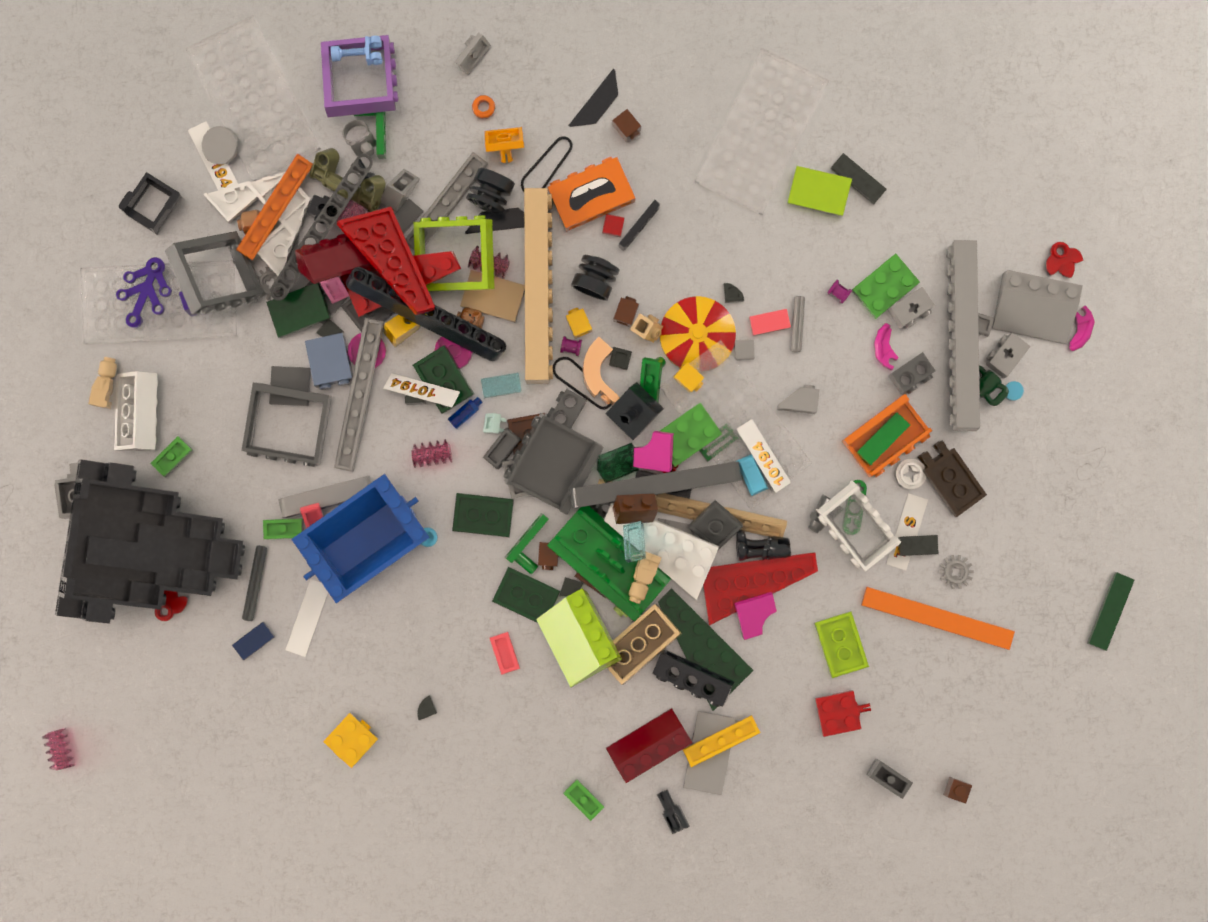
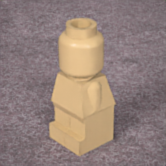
M104 357V360L100 361L98 369L100 376L96 378L91 387L88 404L111 409L112 402L109 401L113 393L112 378L115 377L117 370L116 359Z
M646 551L641 552L633 576L636 582L632 583L629 590L630 601L640 604L641 601L645 600L648 592L647 585L652 583L662 557Z

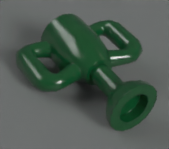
M979 365V372L982 375L979 379L980 398L984 397L988 404L997 406L1008 396L1009 390L1007 386L1002 384L1001 379L991 370L986 371L984 367ZM996 388L1001 389L1002 391L994 399L990 397L989 394Z

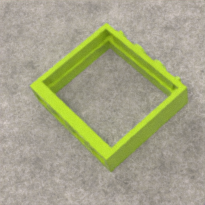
M485 215L474 216L473 220H467V216H457L456 220H450L449 217H438V221H432V218H420V222H413L415 255L425 254L424 228L480 225L482 282L431 283L426 286L428 291L495 289L492 219H485Z

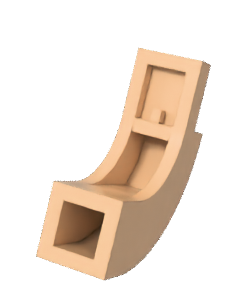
M598 337L591 344L585 355L582 369L583 380L593 398L600 393L602 395L601 399L609 405L611 403L614 405L620 397L604 383L600 375V366L612 353L613 349Z

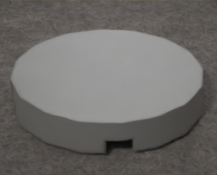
M222 126L213 127L203 136L202 152L205 158L212 163L219 165L228 164L234 160L238 153V138L229 128Z

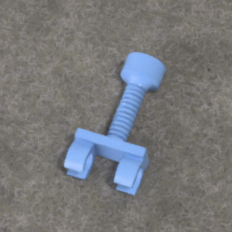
M377 35L365 36L364 48L342 50L339 46H331L332 61H341L343 56L366 55L368 66L371 64L380 65L382 64L381 53H371V48L378 49L382 47L381 38Z

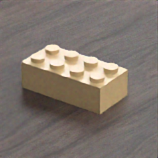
M654 604L613 640L622 660L607 669L621 685H624L682 633L659 606Z

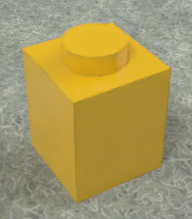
M574 308L568 311L566 320L575 339L592 332V327L583 308L580 310L579 308Z
M688 362L673 376L689 393L693 390L697 392L704 384L702 382L704 377Z

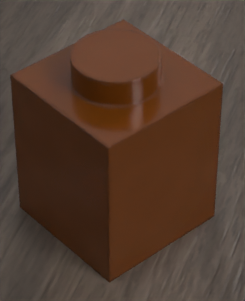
M628 109L612 120L613 127L626 142L630 139L631 141L635 140L641 134V125Z
M628 296L625 298L621 297L613 322L631 328L639 307V303H636L637 300Z
M539 542L538 566H542V570H553L554 567H558V555L547 546L549 543Z
M949 777L943 795L966 804L972 785Z

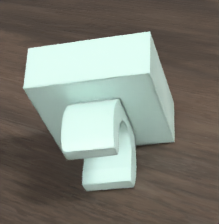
M486 413L483 432L489 434L503 432L504 429L500 428V422H506V419L501 418V414Z

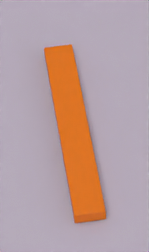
M866 587L861 603L862 606L1007 650H1010L1015 633L1012 630Z

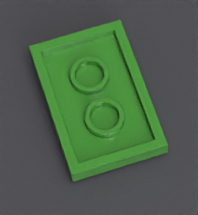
M895 253L855 286L852 292L873 317L877 319L918 285L920 281Z
M701 402L660 430L661 432L674 433L672 456L674 467L722 435V432Z

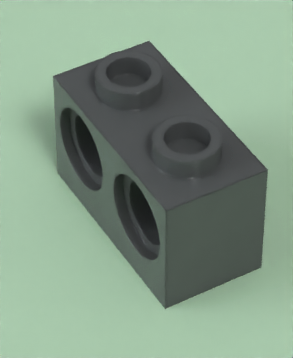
M922 352L891 373L889 377L901 394L904 392L910 394L917 389L916 384L921 381L926 383L932 379L933 376L931 374L936 370ZM917 365L924 366L925 374L917 372ZM903 375L909 378V385H904L901 382Z
M566 389L565 392H560L556 399L558 402L555 409L551 407L547 416L555 420L558 414H563L566 417V421L562 424L572 428L587 400ZM567 398H574L576 404L573 407H567L565 400Z

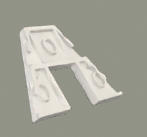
M285 172L278 173L275 176L263 177L253 182L248 181L237 184L234 187H226L223 190L212 193H204L203 195L231 223L257 199L265 205ZM300 187L278 221L281 225L268 235L257 253L277 276H279L288 261L311 203V199Z

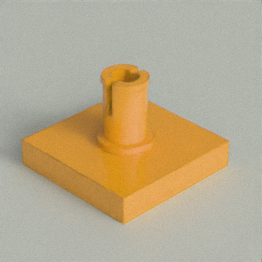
M522 127L484 131L486 152L500 151L502 163H506L505 154H507L508 163L513 161L511 149L524 148Z

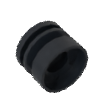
M478 168L474 181L480 187L471 186L470 191L472 193H468L466 199L484 211L503 214L504 208L501 205H507V201L501 195L510 196L515 183L497 172Z
M583 255L581 261L585 264L581 263L578 267L585 274L576 273L571 286L588 296L608 301L612 287L606 281L615 282L616 278L613 275H618L620 269L603 258Z

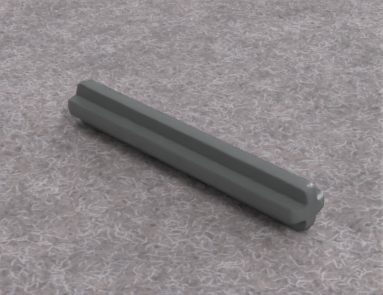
M256 546L242 619L245 621H253L267 552V547Z

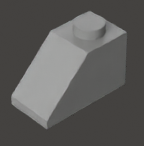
M403 169L387 184L381 198V203L387 207H392L393 211L397 212L407 201L420 178Z
M804 385L777 406V410L816 414L820 389H815L813 385Z

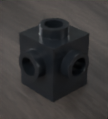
M317 195L313 196L307 213L309 216L314 217V221L330 197L325 195L323 198ZM331 205L327 207L326 212L329 216H335L338 210L335 206Z

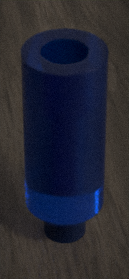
M479 397L473 401L470 399L448 418L449 422L458 429L479 410L478 406L483 402Z

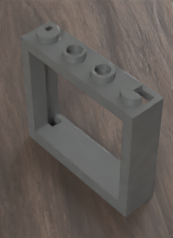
M237 231L176 242L165 250L192 315L197 313L205 315L215 309L218 312L226 309L228 306L236 308L246 302L251 304L258 301L257 298L263 294L249 258L236 251L241 243ZM227 246L246 291L204 301L184 255Z
M253 382L241 451H245L247 455L258 457V454L266 455L265 459L277 460V457L285 458L284 462L296 464V461H302L304 466L315 467V464H320L332 396ZM261 392L323 403L314 456L252 446Z

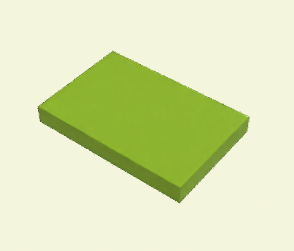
M796 166L787 203L843 216L852 178Z
M852 611L814 623L831 678L869 667Z

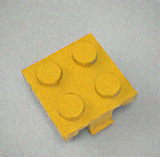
M349 713L323 742L352 768L374 745L378 738L369 731L371 727L363 719L359 722L354 715Z

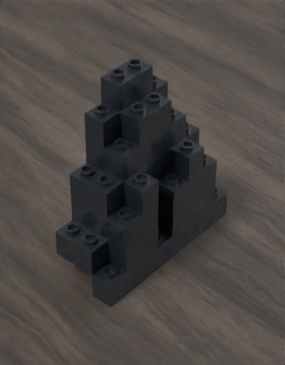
M80 459L78 460L55 615L110 624V621L114 620L115 617L113 604L161 610L162 606H165L166 603L164 590L211 596L212 592H215L216 589L214 577L238 580V576L242 573L240 559L241 556H244L245 545L240 540L220 538L225 529V523L222 522L223 518L176 512V508H180L181 497H178L179 492L131 486V483L135 482L136 479L134 466Z

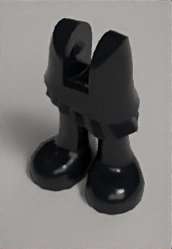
M740 529L736 534L737 560L743 561L762 557L763 560L767 558L771 560L790 557V540L775 536H768L767 539L750 540L746 538L745 531Z

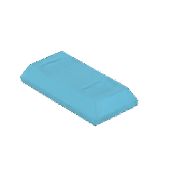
M752 454L737 460L739 461L740 472L751 496L769 489L761 469Z

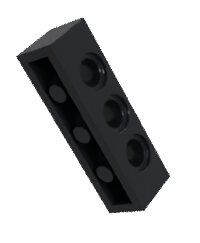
M666 649L661 652L652 673L656 675L658 680L671 682L675 688L688 690L694 697L705 698L709 700L711 705L716 707H723L735 683ZM671 668H677L679 675H674L671 672ZM689 676L696 677L697 683H691ZM706 684H712L715 691H708Z

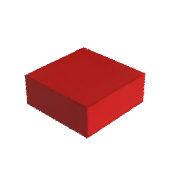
M606 214L602 234L621 237L625 218Z

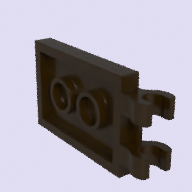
M943 440L933 445L939 455L932 459L929 452L926 451L920 454L918 458L926 466L923 472L954 517H958L987 494L955 448L949 450Z

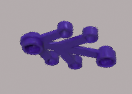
M150 258L144 268L134 272L127 271L123 275L124 281L129 284L147 275L145 282L126 290L119 289L116 292V297L120 301H126L129 297L140 293L132 313L126 316V324L131 328L136 329L142 325L143 319L140 314L148 296L152 303L153 313L161 315L165 311L153 287L156 278L160 286V295L169 297L172 294V290L167 285L163 276L165 263L160 258ZM158 264V268L153 270L152 265ZM132 274V280L128 281L127 276ZM164 288H168L167 294L162 293ZM125 292V297L120 298V293ZM157 306H161L160 312L155 311ZM131 317H136L134 323L130 322Z

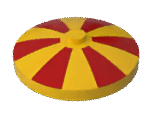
M694 296L682 299L666 312L661 322L663 326L660 335L662 350L671 363L678 368H681L688 362L699 373L707 372L720 366L733 350L736 339L734 321L727 309L711 298Z

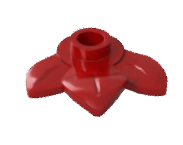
M1056 242L1052 245L1051 255L1046 260V269L1049 275H1053L1058 271L1061 275L1071 278L1075 271V263L1083 261L1082 254L1076 248H1069L1064 242ZM1058 248L1063 251L1062 255L1057 253Z
M164 590L166 603L165 606H162L161 610L155 609L156 618L160 621L170 620L174 614L181 613L185 609L188 598L184 596L178 597V592ZM163 608L168 610L167 615L162 614Z

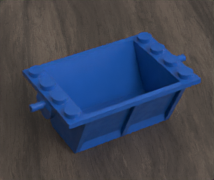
M386 474L370 483L291 539L311 568V571L303 576L307 581L316 575L336 604L430 538L414 516L416 514L411 508L419 500L414 497L407 502L403 496H400Z

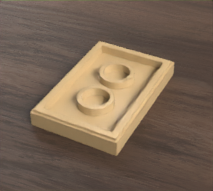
M471 270L467 282H482V273ZM494 276L495 289L464 291L460 307L480 310L483 314L516 322L525 285Z

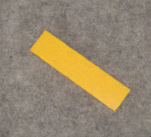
M750 715L682 750L690 766L693 767L761 732L753 716Z

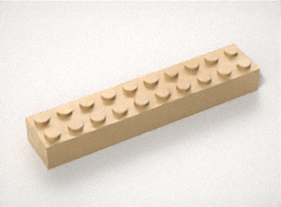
M524 188L526 384H549V379H553V365H549V360H553V348L549 346V341H553L552 327H549V322H553L552 308H549V304L553 303L552 289H549V285H553L552 270H549V266H552V251H549V247H552V232H549V228H552V213H548V209H552V194H548V188Z

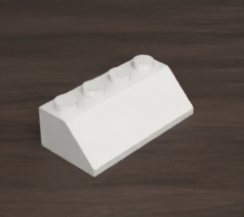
M135 371L117 374L114 450H155L157 442L156 407L158 404L157 373Z

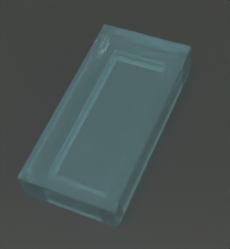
M519 373L481 379L484 398L522 392Z
M638 521L623 525L625 560L629 563L645 559L643 523Z

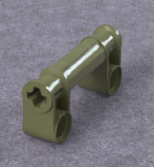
M329 148L318 152L315 155L314 163L309 173L311 179H317L322 182L323 186L332 191L336 190L343 177L335 173L340 159L337 150ZM374 175L364 179L361 187H358L350 201L357 206L368 209V212L378 210L386 186L384 178L380 175ZM341 189L337 192L342 197L348 198L346 190Z

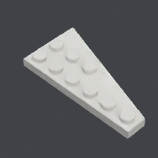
M611 502L604 521L640 552L646 551L662 557L658 567L697 600L719 546L657 520L650 523L616 524L613 512L614 502Z

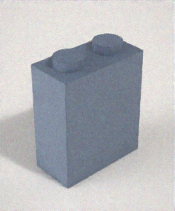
M343 333L305 341L313 384L316 388L319 387L320 390L331 388L332 384L338 383L339 386L350 384L353 372Z

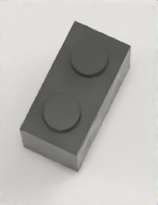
M876 759L867 773V776L901 799L904 798L913 782Z

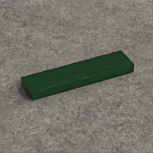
M1115 572L1087 644L1107 651L1135 581L1134 579Z

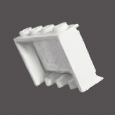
M851 480L848 486L822 507L816 509L820 515L817 518L824 526H829L831 529L829 531L830 535L835 540L839 539L842 543L840 548L846 555L849 553L853 557L851 562L857 569L861 567L866 572L898 546L901 541L890 531L891 528L880 518V514L871 506L869 499L861 493L860 487Z

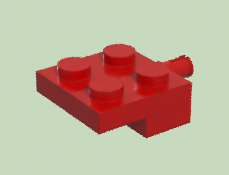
M853 690L815 698L823 737L862 729L860 713L871 711L870 703L857 704Z

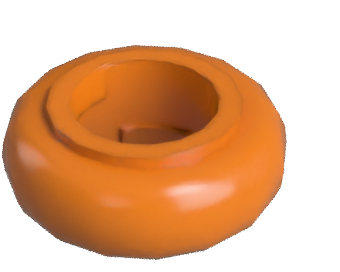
M480 95L473 101L472 110L477 117L482 119L488 118L495 111V103L489 96ZM486 102L489 104V109L482 112L478 109L479 104Z

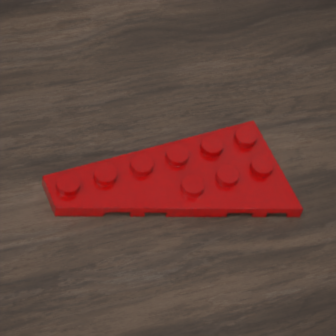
M392 207L337 221V226L415 315L434 310L435 305Z
M454 251L413 256L426 286L461 269ZM373 266L364 268L383 278ZM350 273L341 276L358 317H362L382 307L348 289L346 279Z
M816 553L710 567L703 584L709 626L735 613V603L769 592L773 594L818 572Z

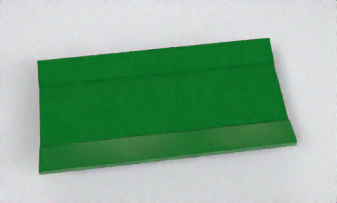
M590 506L580 507L547 545L634 622L671 580L658 567L652 583L647 585L648 592L645 600L641 601L640 604L630 601L629 590L632 583L636 582L633 576L641 552L606 523Z

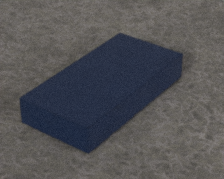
M262 622L232 644L242 660H245L275 638L265 622Z

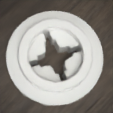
M906 459L900 462L896 468L897 481L905 489L920 487L926 479V475L923 472L925 466L916 459ZM909 467L912 472H918V474L913 476L912 480L908 476H903L909 471Z

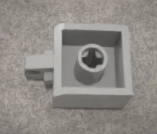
M78 462L69 464L70 474H67L66 479L55 480L54 486L58 514L61 519L70 518Z

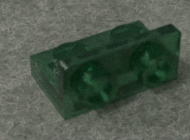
M633 443L598 456L597 471L605 483L639 470V468L633 467L635 448Z

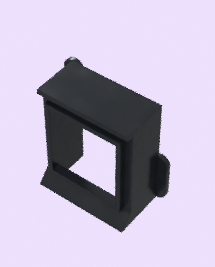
M146 172L134 191L126 193L119 203V209L129 218L153 233L158 234L160 227L182 196L178 191ZM150 185L169 196L165 206L154 222L134 210Z

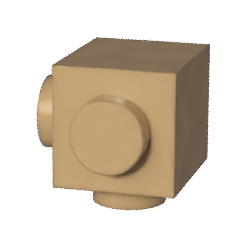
M639 313L630 330L643 339L654 343L660 337L663 326L658 323L659 319L649 314L647 317Z

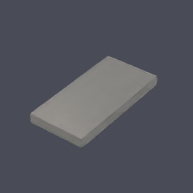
M698 711L692 744L736 723V718ZM731 748L693 767L688 762L683 788L722 795Z

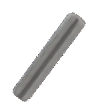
M795 296L792 352H801L804 296Z

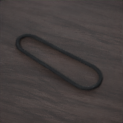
M562 136L557 138L554 141V143L546 150V152L523 176L521 180V188L523 192V184L525 178L531 173V171L539 164V162L547 155V153L556 145V143L559 140L566 139L570 143V148L566 152L562 160L559 162L555 170L552 172L550 177L547 179L542 188H545L547 186L549 181L552 179L554 174L557 172L561 164L564 162V160L572 150L573 144L568 137Z
M560 357L554 362L553 374L561 382L566 384L568 387H570L572 390L577 392L579 395L584 397L586 400H588L590 403H592L599 409L605 410L612 405L611 403L605 407L598 405L593 400L588 398L586 395L581 393L579 390H577L575 387H573L557 375L555 371L556 364L563 359L571 361L578 369L582 371L583 368L579 366L573 359L569 357Z

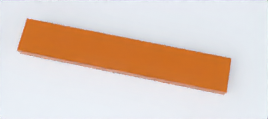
M299 154L295 156L236 251L250 260L254 259L312 168L313 163Z

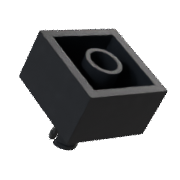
M636 382L606 412V415L634 440L664 408Z

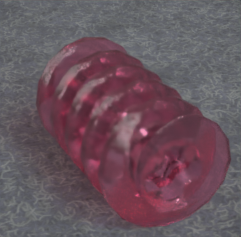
M477 245L471 253L468 268L473 264L474 270H477L480 266V271L482 272L481 252H479V246ZM493 251L495 276L498 277L502 273V278L505 279L510 264L508 255L506 254L502 259L501 252L495 257Z
M444 439L443 445L436 440V444L433 446L430 441L427 448L423 443H421L420 449L417 448L416 444H413L411 452L414 468H416L417 462L420 467L424 466V462L431 466L432 460L435 465L439 464L440 459L443 464H446L447 458L453 463L451 447L446 439Z
M66 728L48 732L42 736V739L49 740L44 744V747L51 748L45 752L52 755L47 761L54 762L49 767L50 770L57 771L75 766V764H69L73 757L67 756L72 750L65 749L70 742L63 741L68 737V734L61 733Z

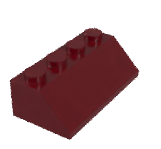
M340 234L337 238L330 240L323 239L317 244L304 245L300 249L295 250L299 272L313 284L351 273L356 267L367 268L372 266L345 234Z
M671 708L606 747V750L625 783H628L693 742Z

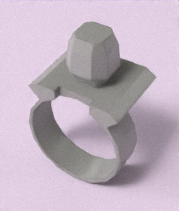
M353 120L346 124L342 135L356 156L361 154L371 156L374 154L373 147L376 145V140L367 124L362 120ZM359 125L366 127L365 137L361 140L349 141L346 139L347 133L351 128Z

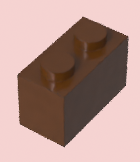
M655 493L617 495L613 505L616 524L654 522L658 512Z

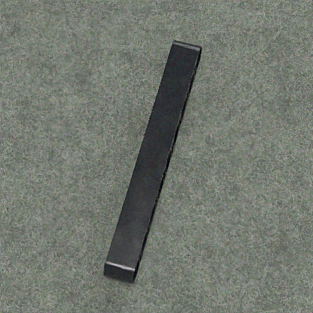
M354 268L346 279V286L351 291L489 361L498 360L506 350V343L501 338L436 305L433 311L415 315L385 279L364 268Z

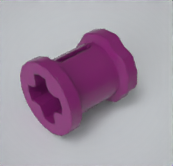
M836 280L827 293L834 295L843 304L852 290L845 288L839 283V280Z
M563 336L560 353H573L579 357L582 340H571Z

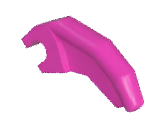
M1086 305L1081 308L1084 311V316H1081L1078 312L1075 316L1077 332L1069 342V349L1071 351L1082 348L1092 334L1095 321L1092 312Z
M885 323L878 330L874 341L876 359L883 367L893 370L894 366L890 365L888 361L889 359L897 361L898 356L889 344L892 329L888 323Z

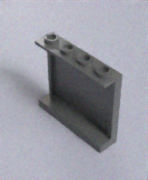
M540 413L539 416H535L533 419L530 433L525 434L521 450H517L514 454L513 465L511 468L508 467L503 476L505 478L504 481L507 485L510 484L567 515L572 507L569 489L583 487L604 447Z

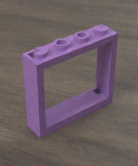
M389 35L380 36L382 47L378 49L371 48V51L384 49L387 96L334 101L331 46H339L342 50L364 48L365 37L321 42L324 108L327 117L396 110L395 102H398L399 99L398 92L394 91V86H397V77L393 75V70H396L395 58H392V54H395L394 42H390Z

